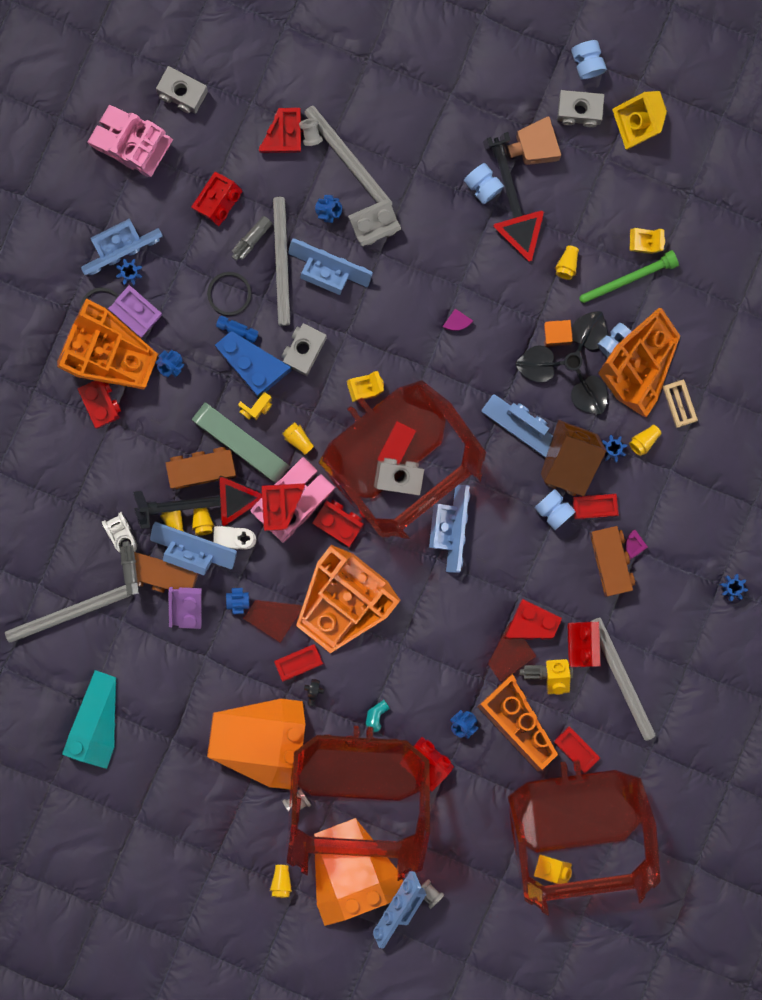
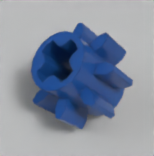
M324 195V199H318L315 206L318 219H324V222L333 223V218L339 219L342 213V205L339 202V198H334L333 195Z
M123 259L124 265L122 267L116 266L121 271L120 274L116 275V278H123V285H126L128 281L134 286L136 278L142 279V276L137 273V271L142 269V266L136 267L135 259L131 263H127ZM132 267L135 274L126 277L124 269L128 270Z
M164 350L156 361L160 374L167 377L171 374L177 377L184 367L181 355L173 350L169 353Z
M610 435L609 442L602 440L606 449L605 461L613 458L616 463L618 462V455L625 457L626 454L622 450L627 447V444L622 445L620 442L621 436L615 440ZM611 444H613L614 447L618 446V450L615 452V454L613 453V451L608 450Z
M735 574L732 580L728 575L725 576L727 582L719 584V586L724 587V592L721 595L727 594L729 601H733L734 596L739 600L743 599L741 593L748 591L743 585L746 579L740 581L738 574ZM735 582V586L738 587V590L732 593V589L729 588V585Z
M232 588V593H226L227 610H233V614H244V609H249V592H243V588Z
M460 710L450 719V722L453 723L451 730L457 737L462 738L465 736L468 739L478 730V727L475 726L477 719L471 712L466 711L463 713Z

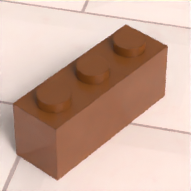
M226 447L213 449L214 453L205 454L204 451L192 453V457L183 459V456L171 457L170 462H165L170 488L176 490L219 481L220 475L229 479L236 478L231 449L226 450Z
M614 526L590 532L605 597L633 591L632 586H635L633 573L628 572L627 565L630 564L628 552L623 551L622 543H625L622 530H618V527Z
M134 552L138 586L143 587L144 583L153 585L152 590L162 593L165 592V589L169 590V587H173V589L195 587L198 573L161 559Z

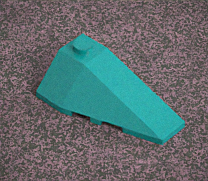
M97 670L94 671L62 755L107 769L115 748L116 677Z

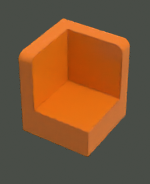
M571 320L544 323L545 347L571 345Z

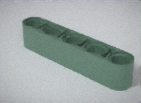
M205 402L191 419L274 483H277L290 468L286 462Z

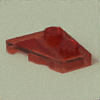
M255 600L243 619L281 643L300 614L302 606Z
M510 623L507 625L488 662V666L500 682L536 657V654L524 638H504Z

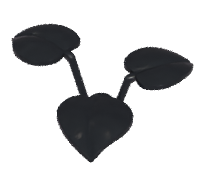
M595 311L581 316L571 327L572 340L580 343L576 353L568 354L564 361L553 362L554 355L552 351L545 346L538 345L528 349L516 361L515 365L522 375L535 382L550 380L554 376L553 366L564 365L567 370L576 371L581 383L576 384L571 391L573 404L582 411L600 415L604 412L607 404L606 386L599 377L594 375L584 380L579 369L583 362L582 357L579 355L583 346L590 350L599 348L597 344L607 335L603 313Z

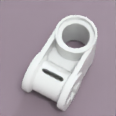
M122 512L109 521H102L109 538L118 552H120L121 542L126 539L131 541L134 552L136 551V540Z
M223 526L214 527V543L231 549H251L256 544V535L249 529ZM246 533V535L250 537V540L246 541V544L244 545V542L240 541V538L244 537Z

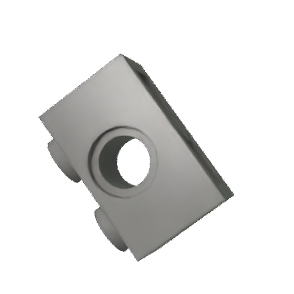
M170 66L167 67L156 87L161 100L166 103H171L172 101L178 104V108L186 113L191 111L196 114L208 93L206 85ZM179 88L187 90L183 96H178L175 93Z
M561 90L557 121H562L564 125L583 123L585 127L600 125L603 115L604 94ZM583 106L586 112L579 114L575 111V107Z
M303 323L301 328L296 327L292 335L294 341L291 347L287 346L281 358L284 359L283 362L289 365L291 369L307 377L327 339V335ZM300 344L309 346V351L306 354L297 352V347Z
M384 458V461H378L374 487L381 490L420 495L424 469L419 467L417 462L406 461L404 465L397 464L396 459ZM398 470L404 471V478L401 481H395L394 474Z

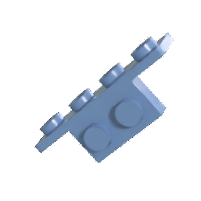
M129 218L91 237L100 257L83 265L81 269L84 275H94L101 270V267L107 264L114 265L121 260V257L127 254L129 256L136 254L140 251V247L146 244L148 246L156 244L163 235L160 229L157 228L139 237Z
M292 239L288 254L307 262L301 273V279L338 295L341 294L347 280L365 287L369 286L373 272L365 267L355 265L344 258L329 254L325 250L315 248L303 241Z
M493 394L481 412L546 458L553 435L547 432L549 430L546 426L547 422L538 416L535 418L528 413L529 410L522 404L518 403L516 405L513 403L509 405Z
M469 485L455 486L453 506L434 504L429 548L448 550L446 572L460 573L463 566L462 553L466 541L465 525L468 521L467 506L470 500Z
M154 522L152 526L150 540L168 547L164 553L163 561L201 575H205L211 562L229 569L233 568L237 554L236 550L158 522Z
M413 871L408 873L382 918L374 928L373 935L379 948L386 946L398 925L409 924L427 895L424 888H421L416 873Z

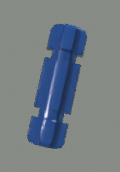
M224 316L218 318L217 328L227 329L229 333L232 331L242 338L246 337V340L252 343L256 341L258 337L257 330L248 329L247 326L233 320L228 321L229 318Z

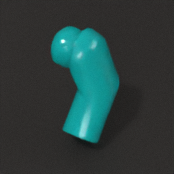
M382 700L367 712L366 726L371 732H378L381 729L379 723L380 715L390 709L385 700Z

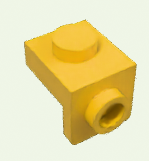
M639 228L630 229V251L653 254L664 250V229L654 231Z
M378 371L346 381L352 402L373 398L384 392V382Z
M263 392L251 409L240 401L238 404L239 408H241L239 413L249 420L251 417L257 420L261 413L265 415L272 406L270 403L272 398Z
M568 660L546 661L547 693H570Z
M539 855L534 876L556 884L566 885L572 875V863Z

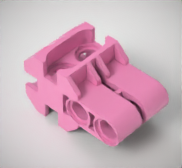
M109 105L99 121L105 128L97 125L87 143L128 168L136 169L141 174L152 177L173 139L153 122L144 121L134 113L128 114Z
M304 457L282 479L274 484L305 483V489L294 512L296 516L295 523L289 525L287 530L271 531L282 543L309 518L314 510L336 488L322 474L307 487L306 484L314 477L318 470ZM261 498L250 511L264 524Z

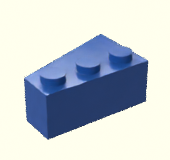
M232 331L215 344L219 353L258 398H260L263 392L266 393L292 371L289 365Z

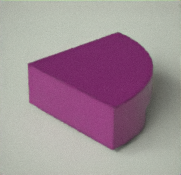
M454 309L443 325V328L449 331L462 330L470 326L473 320L457 309Z
M636 530L629 534L625 544V551L628 552L629 560L648 548Z

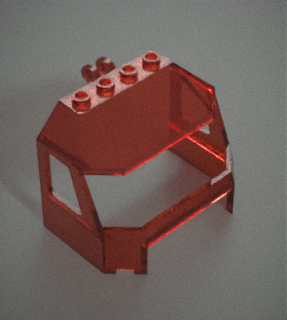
M423 380L397 388L372 409L361 397L358 400L359 405L367 413L360 417L356 409L350 406L347 410L356 422L328 444L319 461L320 466L340 492L380 537L395 536L410 539L403 529L470 475L481 482L482 462L485 461L486 451L452 404ZM447 419L465 444L461 466L395 519L375 518L360 497L375 498L383 491L374 487L378 464L377 459L396 422L398 421L416 430L400 464L405 465L406 461L418 463L442 444ZM398 470L394 474L395 481L404 474L403 470Z
M359 726L353 727V736L316 735L297 749L293 755L287 863L291 866H299L301 872L307 876L309 853L397 858V881L404 879L405 874L410 871L415 873L422 871L430 836L429 760L407 740L374 738L373 727L367 728L366 738H359ZM297 786L311 796L400 801L420 792L419 815L415 834L399 841L309 836L298 829L301 798L297 797Z
M574 760L575 775L567 776L566 762H560L562 777L526 782L508 796L512 838L524 901L531 905H536L546 915L549 916L546 902L549 900L635 889L640 904L646 898L645 894L661 882L656 822L641 778L617 770L581 774L580 761ZM640 823L642 825L645 860L631 874L546 886L529 877L526 846L537 853L624 841Z

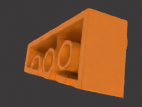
M513 674L477 706L537 771L543 770L558 755L546 732L537 720V716L529 706L523 691L520 690Z

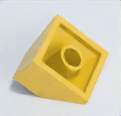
M660 91L643 92L612 109L625 149H630L661 133L667 111Z

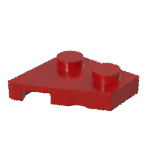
M278 108L274 120L259 147V153L301 152V128L299 126L301 122V108Z
M305 483L261 486L264 531L287 530L305 489Z
M522 599L504 638L553 639L562 618Z

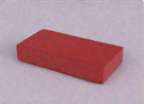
M397 421L377 461L391 458L396 459L397 464H400L416 430Z
M617 494L572 498L573 509L576 511L574 513V520L619 516Z
M315 644L274 661L282 682L323 665Z
M570 726L553 741L583 773H586L600 759Z

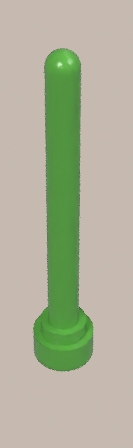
M673 250L664 253L661 260L582 294L579 300L582 303H586L662 268L673 269L678 267L677 257Z

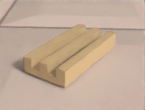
M684 380L662 387L676 428L698 421ZM677 386L681 387L691 416L690 419H687ZM671 388H672V390H673V393H674V396H675V399H676V402H677V405H678V408H679V411H680V414H681V417H682V420H683V421H681V422H680V420H679V417H678V414H677V411H676V408H675V405H674V402H673V399H672V396H671V393H670V390H669V389H671Z

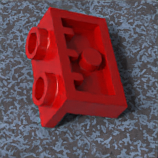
M214 172L191 208L220 226L235 202L238 201L242 189L234 181Z
M93 381L78 388L96 429L120 418L118 412L121 409L117 400L112 401L109 395L112 392L109 383Z
M326 500L312 524L350 547L364 526L360 522L362 518L353 512L347 514L342 510L343 506L338 502L332 500L330 503Z
M599 622L568 623L569 667L600 666Z
M423 737L399 761L431 792L454 768L449 758L441 755L434 745Z

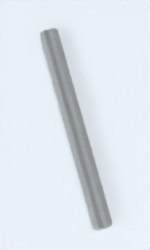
M313 105L305 110L307 118L318 119L317 128L320 134L377 203L389 199Z
M275 197L273 199L278 324L279 326L290 325L285 198Z
M126 585L10 629L5 632L8 642L19 640L131 595H127Z
M596 618L591 622H599L601 649L644 740L648 741L655 737V732L602 619Z

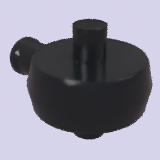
M312 679L310 686H304V690L309 691L307 703L309 706L315 705L318 693H324V689L319 688L320 680Z

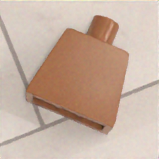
M550 117L541 119L519 130L516 135L518 142L507 145L509 157L513 158L522 155L525 165L555 162L561 158Z

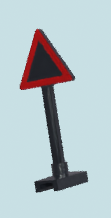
M506 132L500 136V141L498 137L494 138V143L491 137L483 141L485 150L492 149L494 158H497L513 215L512 219L496 223L493 227L530 262L533 258L544 211L541 210L527 215H522L505 156L507 154L505 144L511 141L509 133Z
M220 475L219 496L157 503L156 501L146 502L143 492L136 491L133 492L138 507L134 508L140 528L144 529L150 528V515H158L161 512L220 506L221 524L225 526L254 507L262 498V492Z

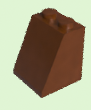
M558 420L541 471L545 484L554 489L557 487L562 488L573 496L577 494L584 496L606 453L599 435Z

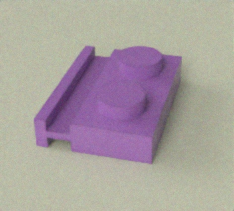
M130 285L108 308L140 338L162 316L160 311Z
M169 587V627L176 625L179 628L201 629L202 589L180 587L179 589H173V587Z

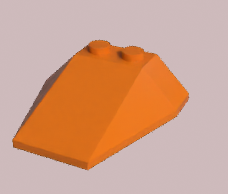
M86 299L66 338L57 360V367L79 378L145 389L158 353L109 310Z
M658 308L618 343L598 372L616 399L643 417L648 416L658 400L680 339V334L664 310Z
M330 545L317 562L296 626L325 650L332 653L386 619L401 600L389 582L356 555Z
M275 699L214 712L207 757L268 787L291 790L301 763L305 732L303 701Z
M356 818L314 834L317 907L324 926L350 919L391 903L403 883L401 874Z

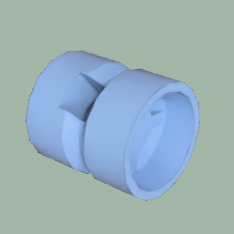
M597 40L580 43L571 49L574 62L579 63L576 68L580 79L593 78L607 70L604 59L599 57L601 50Z
M486 163L475 168L463 180L471 190H476L475 195L482 204L489 202L504 188V185L497 177H492L493 172Z
M620 322L610 331L611 336L606 335L597 344L607 358L619 343L618 341L621 342L632 332Z
M556 489L534 507L542 517H548L547 522L554 530L576 512L569 503L562 502L563 497Z

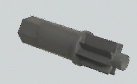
M262 216L234 247L232 258L235 261L238 259L243 260L273 223L267 217Z
M129 541L122 542L123 546L119 548L127 595L139 594L133 545H129Z
M524 665V669L519 670V675L524 676V679H547V668L542 665ZM569 667L570 678H573V667Z

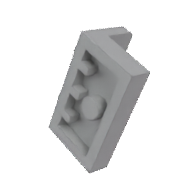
M389 199L348 216L361 246L371 245L376 240L385 236H392L396 231L401 230Z

